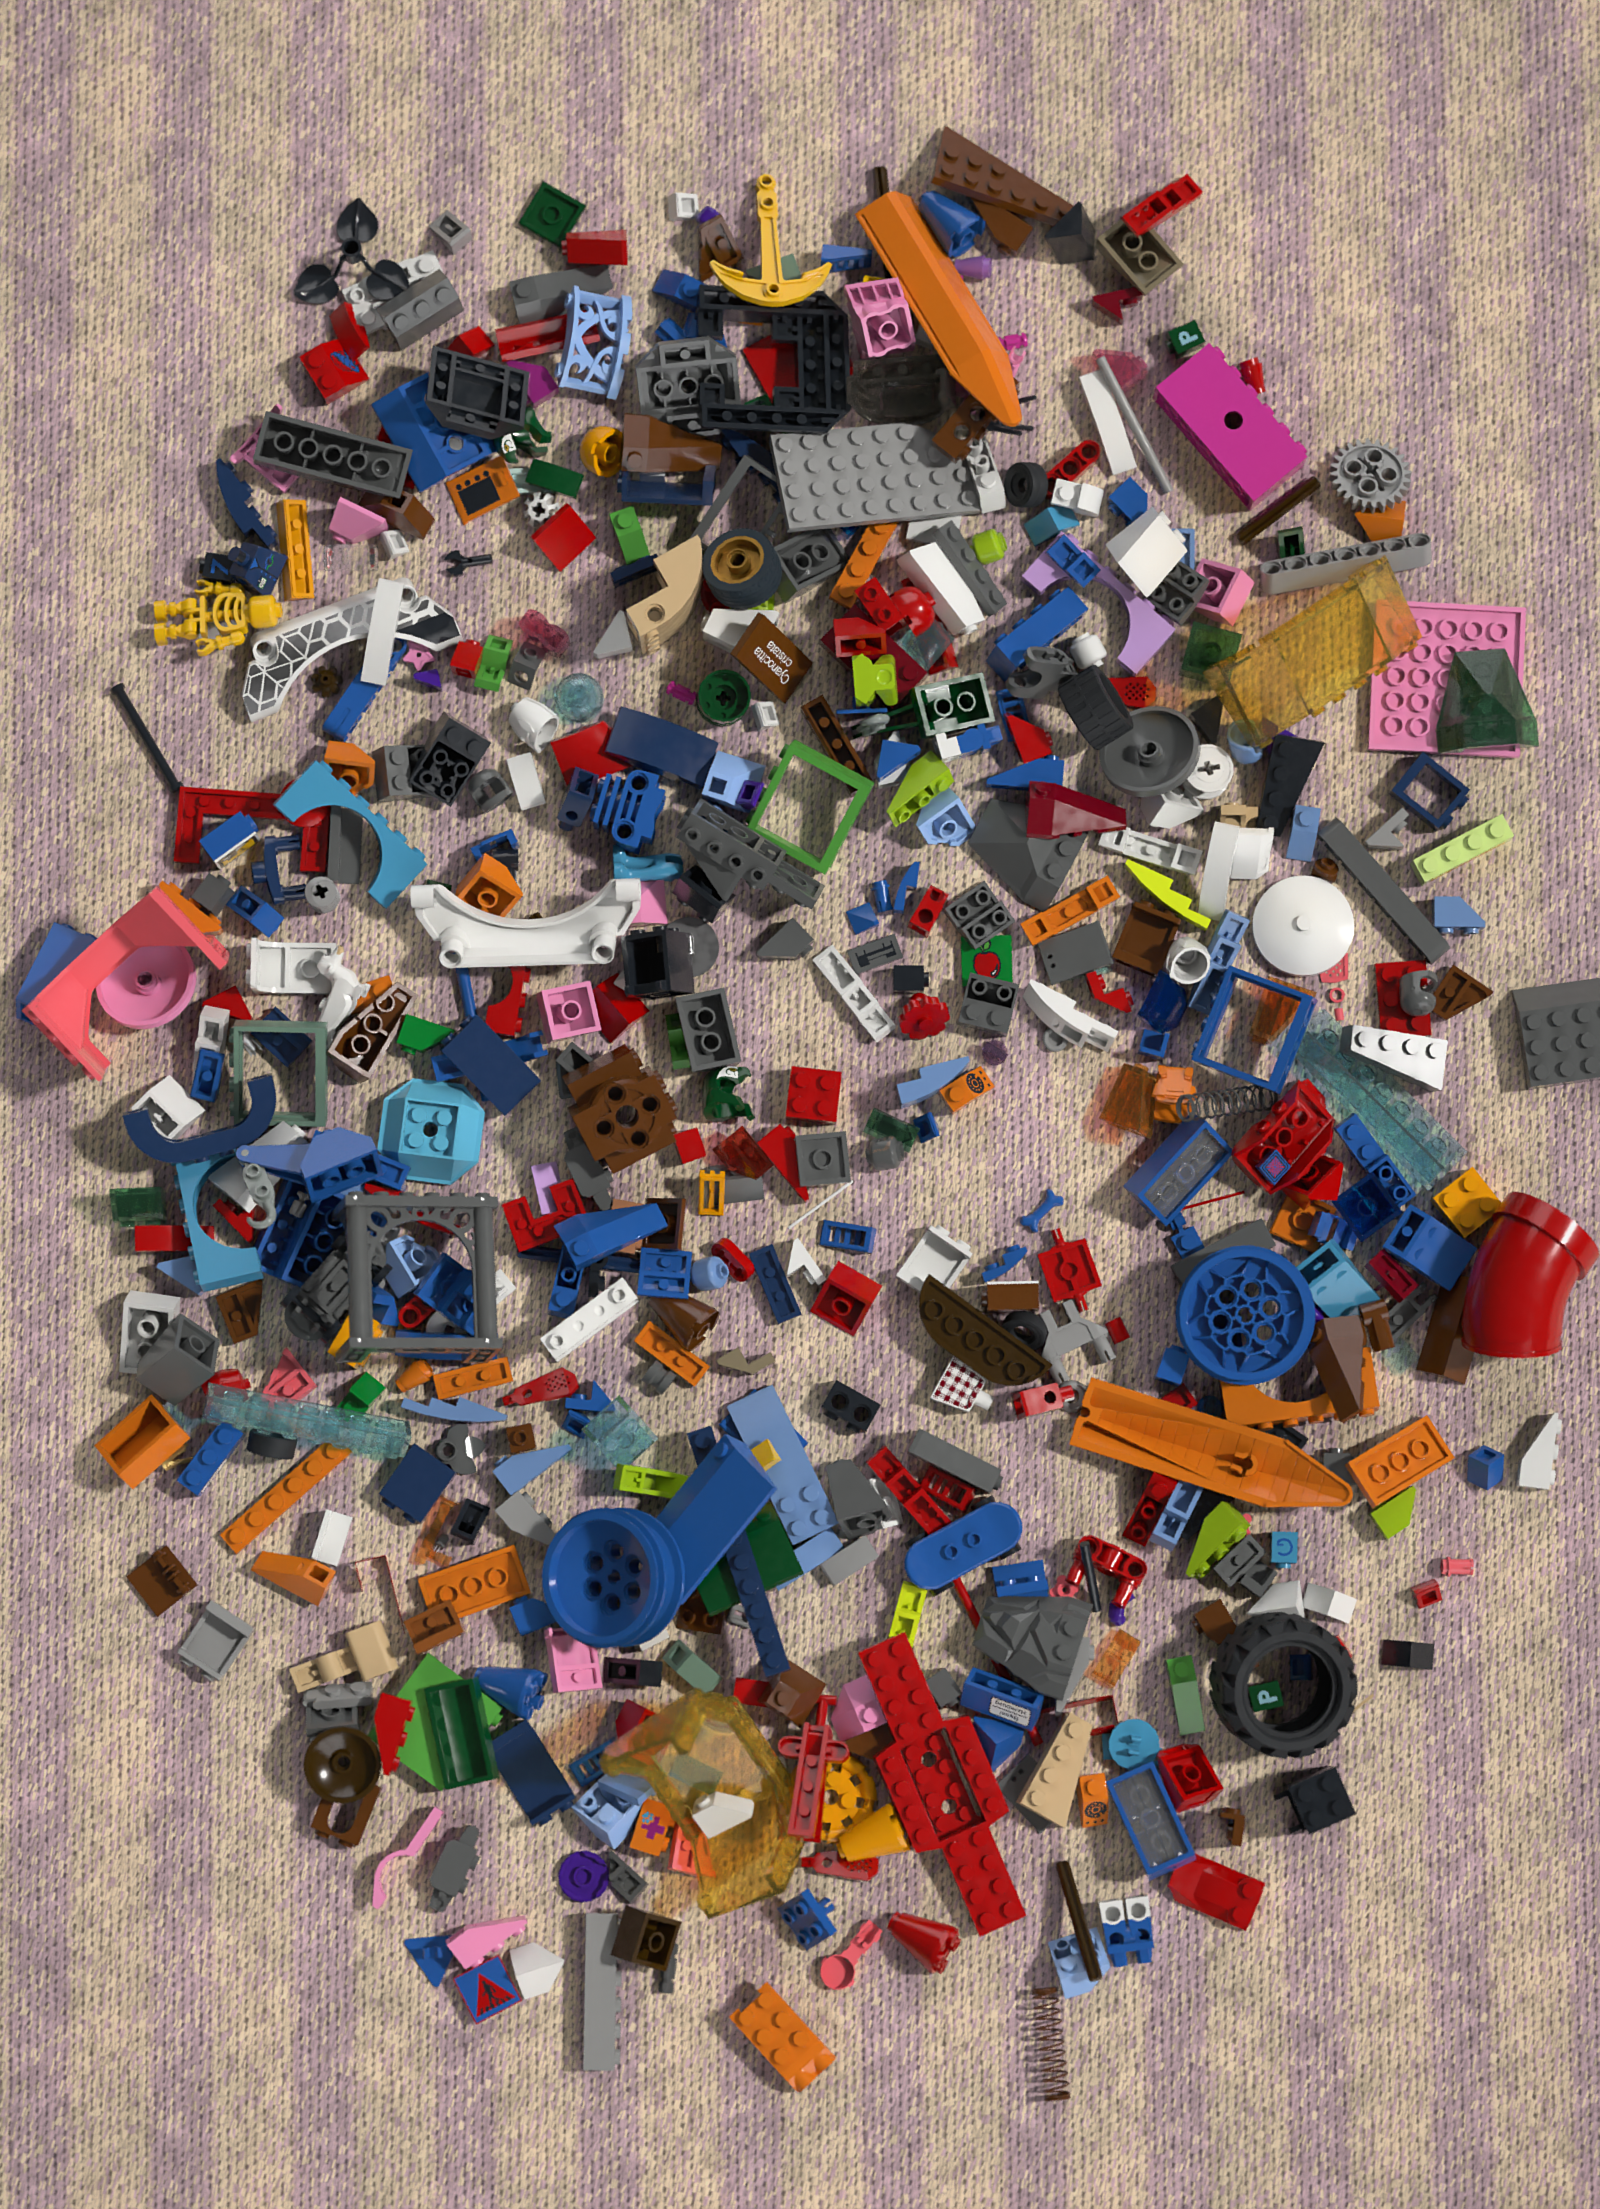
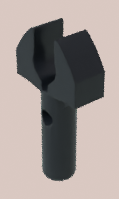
M454 550L445 557L444 561L457 560L461 562L456 568H446V572L459 577L463 576V571L467 567L491 564L493 558L491 554L464 557L460 554V550Z

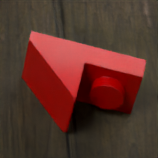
M218 1199L212 1205L249 1243L254 1240V1228L249 1225L247 1218L250 1217L254 1221L255 1207L250 1213L243 1210L237 1216L236 1213L239 1210L229 1200L224 1203L221 1199Z

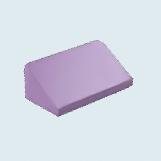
M556 1161L531 1166L542 1216L558 1211L549 1188L561 1183Z

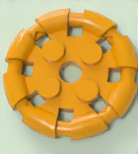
M852 1755L849 1756L846 1762L840 1764L842 1765L841 1773L831 1771L832 1763L827 1764L825 1791L833 1789L838 1793V1800L835 1804L830 1805L824 1801L823 1822L831 1824L829 1831L822 1830L821 1840L827 1841V1844L840 1843L839 1837L875 1812L873 1811L874 1801H877L875 1781L864 1769L866 1766ZM798 1764L788 1777L786 1782L789 1783L787 1793H784L785 1808L789 1818ZM856 1774L861 1783L854 1787L849 1778ZM856 1797L864 1798L863 1808L855 1807ZM850 1816L853 1823L844 1827L841 1821Z

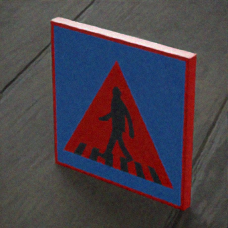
M499 1954L453 1978L476 2025L522 2001Z

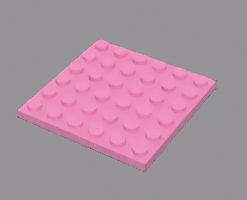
M1375 599L1368 750L1519 758L1526 608Z

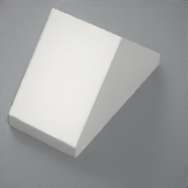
M619 610L593 651V655L597 659L633 651L623 611Z
M1308 1583L1303 1597V1607L1349 1624L1357 1599L1329 1588Z

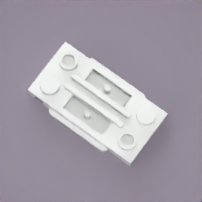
M433 250L413 259L408 258L397 263L407 275L409 288L438 269L442 271ZM365 277L361 282L343 289L342 293L346 302L352 304L357 324L365 326L368 335L381 328L388 330L376 309L390 300H378L371 296L366 287L368 277Z

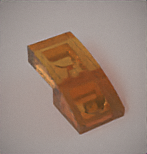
M1119 1628L1091 1676L1113 1689L1141 1641Z

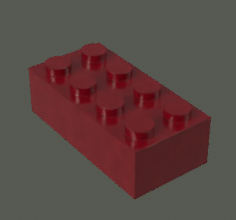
M856 604L841 618L859 617L878 626ZM832 627L820 639V646L853 676L852 656L836 657L834 627ZM886 634L887 654L864 656L868 657L873 665L882 655L890 654L894 656L898 702L896 705L889 706L882 701L878 694L876 695V699L892 712L897 710L910 696L909 689L920 686L927 679L928 672Z

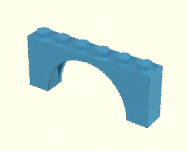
M313 760L272 805L290 822H294L309 810L327 805L346 807L361 815L373 829L379 845L378 869L366 892L383 908L387 909L427 866V863L423 860L426 856L418 848L414 847L411 849L406 845L407 838L397 829L394 832L386 826L389 823L388 820L379 812L374 815L368 809L370 804L361 795H358L356 798L349 791L352 787L340 777L337 780L330 774L333 769L326 762L321 760L319 763L317 760Z
M237 1148L234 1149L235 1153L220 1157L219 1153L210 1155V1160L201 1163H195L194 1160L183 1163H171L172 1167L176 1166L177 1175H173L176 1190L181 1189L182 1198L178 1199L181 1214L186 1213L187 1222L183 1223L186 1238H191L192 1246H188L190 1260L195 1261L197 1267L196 1270H193L195 1284L200 1285L203 1292L264 1278L256 1247L232 1248L222 1245L204 1233L197 1219V1201L202 1187L213 1172L236 1156Z

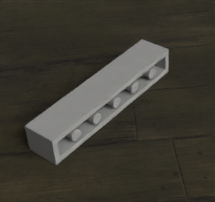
M586 1913L583 2070L615 2071V2065H620V2049H615L616 2039L621 2038V2023H616V2012H621V1997H616V1986H621L622 1971H617V1960L622 1959L610 1955L621 1919H618V1913Z

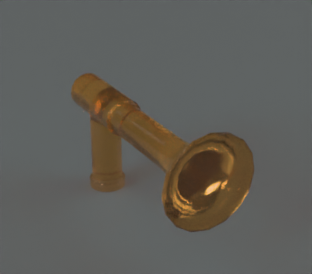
M441 1494L438 1513L427 1535L424 1537L414 1560L425 1564L427 1558H430L448 1568L453 1557L440 1552L436 1553V1550L433 1551L432 1547L449 1511L456 1505L462 1504Z

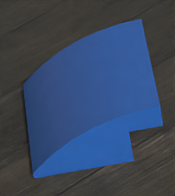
M283 1179L275 1196V1221L271 1226L260 1230L253 1247H256L259 1254L263 1273L293 1286L297 1284L301 1287L333 1251L330 1246L344 1231L342 1222H332V1211L345 1195L338 1193L313 1204L310 1200H305L307 1208L303 1217L299 1218L290 1214L289 1211L294 1200H299L300 1198L297 1195L298 1191L307 1194L305 1185ZM372 1212V1222L378 1227H385V1217L379 1212ZM371 1231L370 1235L376 1237V1232Z

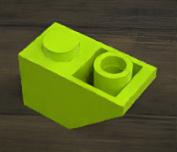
M1410 1486L1394 1495V1498L1374 1507L1373 1512L1368 1514L1385 1540L1409 1526L1416 1493L1414 1486Z

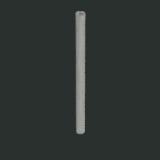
M1105 356L1100 357L1096 362L1164 494L1171 492L1173 488Z

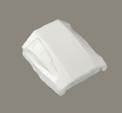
M1274 828L1239 829L1230 875L1231 879L1256 880L1269 871Z

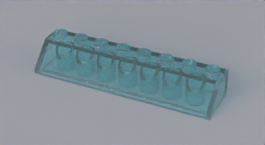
M1322 1009L1309 1022L1295 1058L1351 1114L1356 1113L1367 1130L1429 1191L1454 1167L1467 1151L1390 1074L1339 1052L1342 1026L1325 1009Z
M208 1383L202 1409V1419H206V1422L210 1424L221 1425V1423L232 1424L233 1428L246 1430L247 1427L257 1429V1432L271 1435L272 1432L280 1433L284 1438L292 1440L297 1439V1437L306 1438L308 1442L313 1444L326 1442L339 1449L352 1447L357 1448V1451L364 1454L378 1452L383 1453L384 1457L390 1459H397L398 1456L404 1457L412 1437L409 1421Z

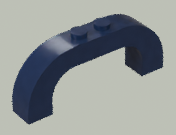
M272 1073L247 1079L252 1100L251 1108L248 1115L235 1125L184 1139H170L161 1135L155 1129L148 1106L123 1113L122 1116L126 1130L133 1143L143 1153L162 1162L183 1163L194 1160L195 1163H201L210 1160L209 1156L219 1153L220 1157L235 1153L234 1149L247 1145L257 1139L266 1130L273 1118L276 1107V1089Z

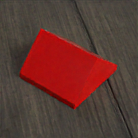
M618 973L593 989L601 1032L610 1043H613L650 1012L640 999L626 997L624 990L614 984L619 976Z

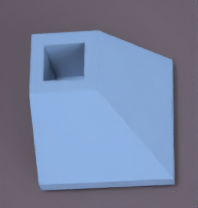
M717 751L702 792V799L711 800L714 803L716 802L717 804L749 814L752 809H744L736 803V800L745 780L761 782L766 766Z
M597 1781L572 1806V1809L597 1838L612 1849H615L632 1832L642 1804L636 1806L600 1789Z
M1095 1927L1089 1929L1103 1977L1109 1970L1110 1964L1098 1929ZM1072 1934L1048 1942L1065 1999L1090 1992L1099 1981H1089L1076 1935Z

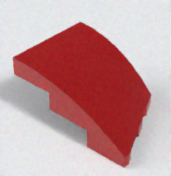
M604 720L580 727L576 733L554 739L550 742L566 785L570 781L575 766L599 775L598 779L605 777L607 773L613 774L632 766L604 752L612 730Z

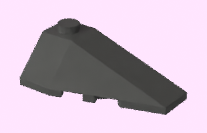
M605 264L534 275L509 282L519 324L567 314V308H564L565 297L567 293L571 294L573 286H579L581 291L600 295L613 289L608 265Z

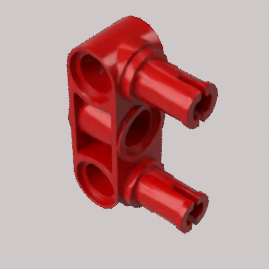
M1086 1535L1082 1537L1073 1552L1072 1559L1074 1561L1065 1581L1073 1586H1079L1085 1574L1079 1544L1083 1541H1088L1094 1548V1553L1092 1554L1094 1568L1107 1576L1118 1579L1120 1582L1111 1603L1118 1608L1125 1609L1133 1591L1140 1587L1147 1573L1146 1563L1124 1549L1095 1536ZM1128 1567H1137L1140 1570V1576L1134 1577L1130 1575Z

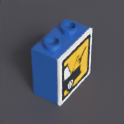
M239 811L200 839L199 842L219 870H221L261 840L256 833L259 831V828L248 814L244 817L241 811Z

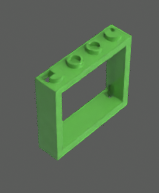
M794 740L790 745L785 744L781 750L779 757L782 758V761L778 767L774 765L767 778L771 782L767 789L763 787L758 798L760 803L757 809L750 811L745 822L749 824L748 828L786 850V854L826 874L831 868L875 783L805 744ZM794 755L858 789L822 859L758 825Z

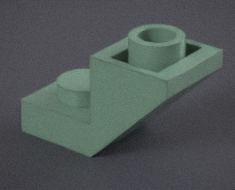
M680 1639L662 1657L675 1672L705 1697L723 1679Z

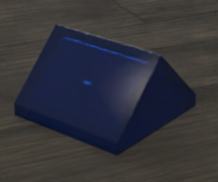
M1373 1171L1340 1194L1337 1200L1331 1201L1361 1242L1403 1213Z

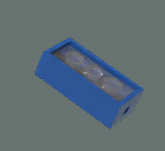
M1199 1118L1197 1121H1182L1123 1187L1154 1219L1167 1227L1232 1156V1148L1206 1120Z
M1153 1761L1106 1781L1109 1794L1149 1881L1196 1860L1195 1852Z

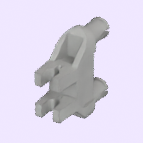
M1072 1299L1062 1303V1307L1070 1323L1058 1328L1050 1310L1039 1315L1045 1322L1048 1333L1041 1356L1052 1364L1049 1372L1054 1382L1058 1385L1062 1383L1058 1373H1060L1063 1382L1070 1380L1060 1358H1062L1063 1354L1087 1343L1093 1344L1101 1364L1108 1362L1104 1351L1109 1360L1116 1358L1107 1340L1108 1330L1096 1323L1081 1318Z

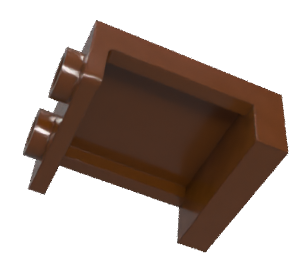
M1134 901L1112 959L1117 963L1158 979L1181 919L1177 918L1178 914L1170 910L1164 909L1161 912L1154 909L1155 905L1148 901Z

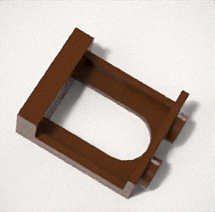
M375 1785L371 1792L363 1798L352 1827L346 1833L341 1834L331 1830L328 1825V1817L334 1803L322 1798L310 1826L315 1829L314 1834L326 1839L330 1835L339 1838V1844L351 1849L353 1845L359 1846L383 1788Z

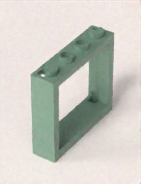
M236 1020L233 1028H230L229 1043H233V1052L229 1053V1067L234 1068V1077L229 1079V1092H234V1101H230L229 1111L230 1116H234V1125L241 1122L249 1113V1111H244V1031L315 1033V1112L275 1111L268 1126H277L284 1121L289 1126L295 1124L297 1126L326 1127L328 1121V1054L326 1053L328 1050V1022Z

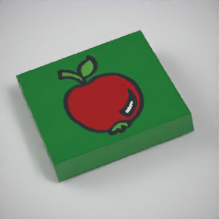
M995 935L975 950L961 936L962 987H967L970 972L1013 983L1012 935Z

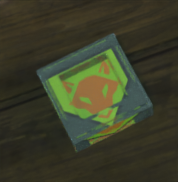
M1403 1338L1395 1344L1394 1348H1391L1383 1355L1400 1374L1420 1357Z

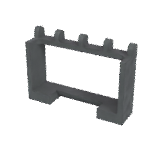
M747 454L744 455L690 537L691 539L698 535L701 540V547L705 551L709 544L702 539L751 466L777 483L775 473ZM781 502L760 533L764 536L768 534L774 539L777 536L769 528L779 513L783 514Z

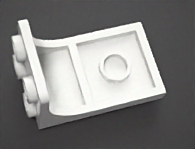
M251 938V944H247L246 957L251 962V969H246V984L251 987L255 994L329 995L332 988L331 982L320 973L317 966L320 958L324 954H331L337 947V944L282 943Z

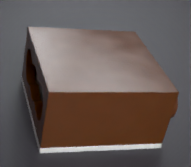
M1038 1281L987 1282L985 1290L981 1292V1308L986 1307V1313L1037 1312L1039 1310Z

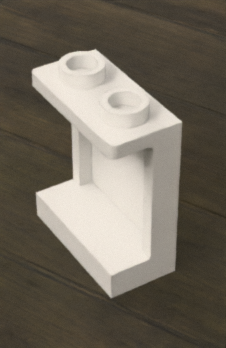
M937 1224L936 1227L930 1225L896 1277L919 1293L928 1274L950 1288L973 1254L969 1251L971 1247L960 1239L955 1242L949 1238L950 1232Z

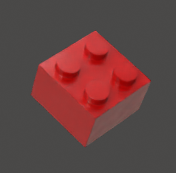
M791 1066L786 1119L836 1125L842 1072Z

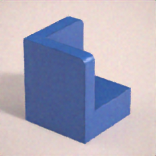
M1144 1029L1137 1054L1162 1061L1170 1033L1165 1032V1034Z
M1483 1445L1468 1455V1482L1488 1491L1502 1481L1504 1454Z

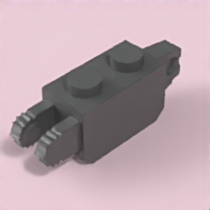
M577 1127L564 1132V1137L569 1151H566L564 1159L581 1196L586 1199L594 1197L600 1211L611 1210L613 1202L608 1190L612 1189L610 1183L614 1180L608 1167L603 1169L599 1160L595 1161Z
M476 1825L466 1827L460 1840L453 1839L446 1843L429 1879L432 1887H434L429 1906L443 1913L452 1898L457 1897L458 1892L464 1893L469 1883L466 1875L469 1869L474 1871L479 1862L480 1856L476 1855L479 1849L474 1848L480 1833V1829Z

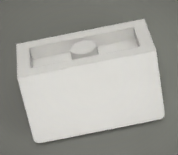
M326 1509L311 1559L338 1567L353 1517Z

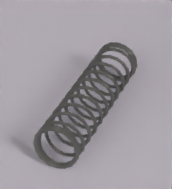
M1255 1085L1194 1093L1192 1095L1185 1094L1178 1098L1176 1111L1178 1117L1183 1122L1197 1121L1199 1118L1205 1120L1207 1117L1212 1119L1215 1116L1220 1118L1223 1115L1246 1114L1247 1111L1250 1113H1254L1255 1110L1261 1112L1263 1109L1269 1111L1278 1101V1094L1273 1093V1103V1096L1271 1091H1269L1271 1096L1270 1107L1265 1105L1263 1088ZM1256 1088L1259 1090L1258 1098L1262 1106L1261 1109H1257V1098L1254 1093ZM1248 1090L1252 1092L1253 1110H1249V1099L1246 1094ZM1240 1091L1244 1093L1243 1102L1246 1108L1244 1112L1241 1111V1100L1238 1095ZM1232 1092L1236 1094L1235 1103L1238 1109L1236 1113L1232 1112L1233 1101L1230 1097ZM1224 1093L1228 1095L1227 1104L1230 1111L1229 1114L1224 1113L1225 1103L1224 1099L1222 1098ZM1216 1094L1220 1096L1219 1105L1222 1112L1221 1115L1216 1114L1217 1104L1214 1099ZM1208 1095L1212 1098L1211 1106L1212 1111L1214 1113L1213 1116L1208 1115L1209 1105L1206 1100ZM1200 1096L1204 1099L1203 1108L1206 1114L1205 1117L1200 1116L1201 1107L1200 1103L1198 1102ZM1184 1098L1188 1099L1187 1112L1190 1117L1188 1120L1181 1113V1104ZM1189 1104H1191V1108H1192V1113H1191V1114H1190V1111H1189Z

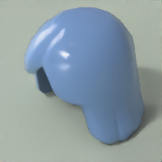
M1241 718L1233 721L1227 729V741L1231 756L1242 764L1258 762L1263 756L1265 743L1263 737L1257 731L1255 721L1251 718Z

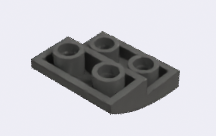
M1179 561L1151 595L1147 598L1144 595L1142 599L1145 598L1155 606V610L1182 626L1202 598L1209 584V579Z
M985 881L942 909L957 931L974 950L1015 922L1004 903L997 900Z

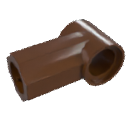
M1379 1299L1359 1305V1313L1362 1316L1364 1327L1367 1328L1373 1353L1394 1348L1395 1344L1388 1323L1390 1318L1385 1300Z

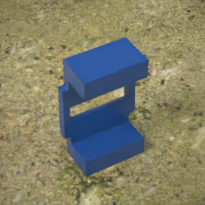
M509 829L470 849L477 862L483 853L509 841L512 849H518L520 846L512 829ZM496 841L495 844L490 846L491 842Z
M1315 1211L1307 1235L1317 1238V1242L1326 1244L1329 1230L1335 1218L1339 1221L1332 1239L1337 1242L1341 1249L1353 1251L1361 1227L1346 1223L1347 1220L1328 1212Z

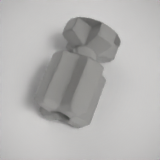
M298 1191L297 1195L300 1198L299 1200H294L289 1213L302 1218L307 1208L305 1200L310 1199L308 1194Z

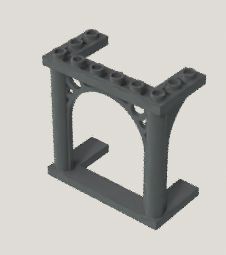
M352 1191L343 1197L332 1211V1222H342L347 1241L349 1338L335 1352L336 1363H361L370 1353H462V1363H488L503 1349V1338H498L493 1219V1212L498 1207V1197H490L489 1193H476L475 1196H465V1193L461 1192L450 1193L449 1196H440L438 1192H428L424 1196H414L413 1192H401L399 1196L389 1195V1192L384 1191L375 1192L373 1195H364L361 1191ZM388 1211L393 1214L399 1212L400 1218L393 1219ZM372 1212H379L385 1217V1227H378L372 1222ZM417 1212H423V1216H417ZM440 1212H443V1215L452 1212L449 1219H442L440 1217ZM457 1215V1223L468 1224L463 1228H457L454 1225V1218ZM428 1221L445 1227L462 1242L469 1255L472 1268L474 1338L373 1337L371 1263L378 1242L389 1230L405 1222ZM473 1228V1232L470 1233L472 1240L467 1239L465 1233ZM370 1232H376V1237L369 1239Z

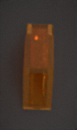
M1271 976L1267 977V980L1313 996L1314 998L1317 992ZM1263 988L1247 1036L1252 1037L1253 1043L1266 1046L1267 1043L1272 1044L1292 1023L1300 1002Z
M1135 1062L1134 1066L1124 1063L1099 1118L1115 1128L1151 1140L1155 1098L1151 1096L1156 1084V1077L1148 1073L1149 1068Z

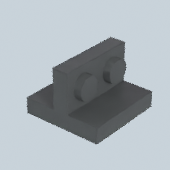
M846 1131L798 1135L794 1137L799 1187L817 1186V1188L828 1187L830 1184L851 1182Z
M358 1706L320 1710L306 1707V1734L310 1739V1743L318 1734L332 1727L349 1726L361 1730Z

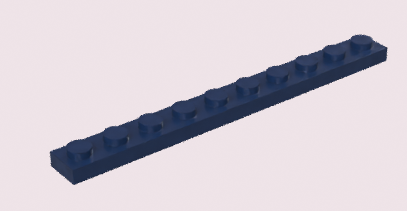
M711 1426L687 1433L697 1467L717 1443ZM744 1529L725 1553L765 1676L768 1678L791 1669Z

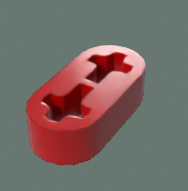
M721 1238L712 1246V1255L724 1261L729 1269V1274L736 1281L744 1282L754 1274L755 1268L751 1260L730 1239Z

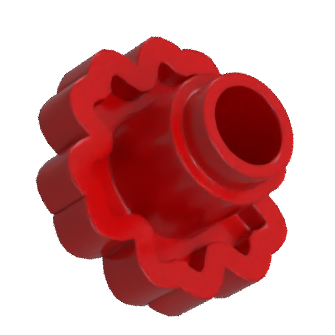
M924 993L912 995L908 1000V1004L902 1007L903 1013L898 1016L902 1033L909 1034L911 1039L920 1040L925 1039L928 1035H938L946 1028L945 1022L950 1020L947 1004L939 1002L938 997H930Z

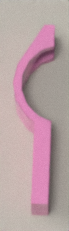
M435 1806L406 1849H401L387 1855L379 1863L374 1875L373 1907L379 1909L387 1898L381 1884L384 1867L396 1856H415L444 1814L443 1810Z

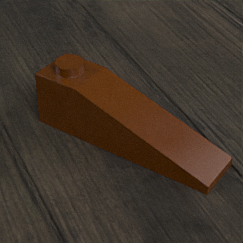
M624 413L619 460L621 471L645 473L705 471L706 465H716V470H720L721 444L695 433L691 434L681 430L673 424L669 425L659 421L651 415Z
M1360 1315L1321 1319L1315 1323L1308 1345L1311 1358L1336 1414L1342 1423L1363 1411L1364 1382L1361 1381L1362 1367H1365L1366 1359L1362 1356L1363 1346L1367 1344V1335L1362 1316Z

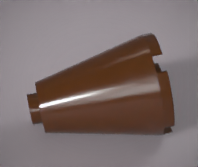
M648 1296L650 1299L649 1306L679 1344L688 1351L696 1349L706 1339L703 1335L708 1328L712 1331L719 1319L720 1313L714 1307L688 1296V1300Z

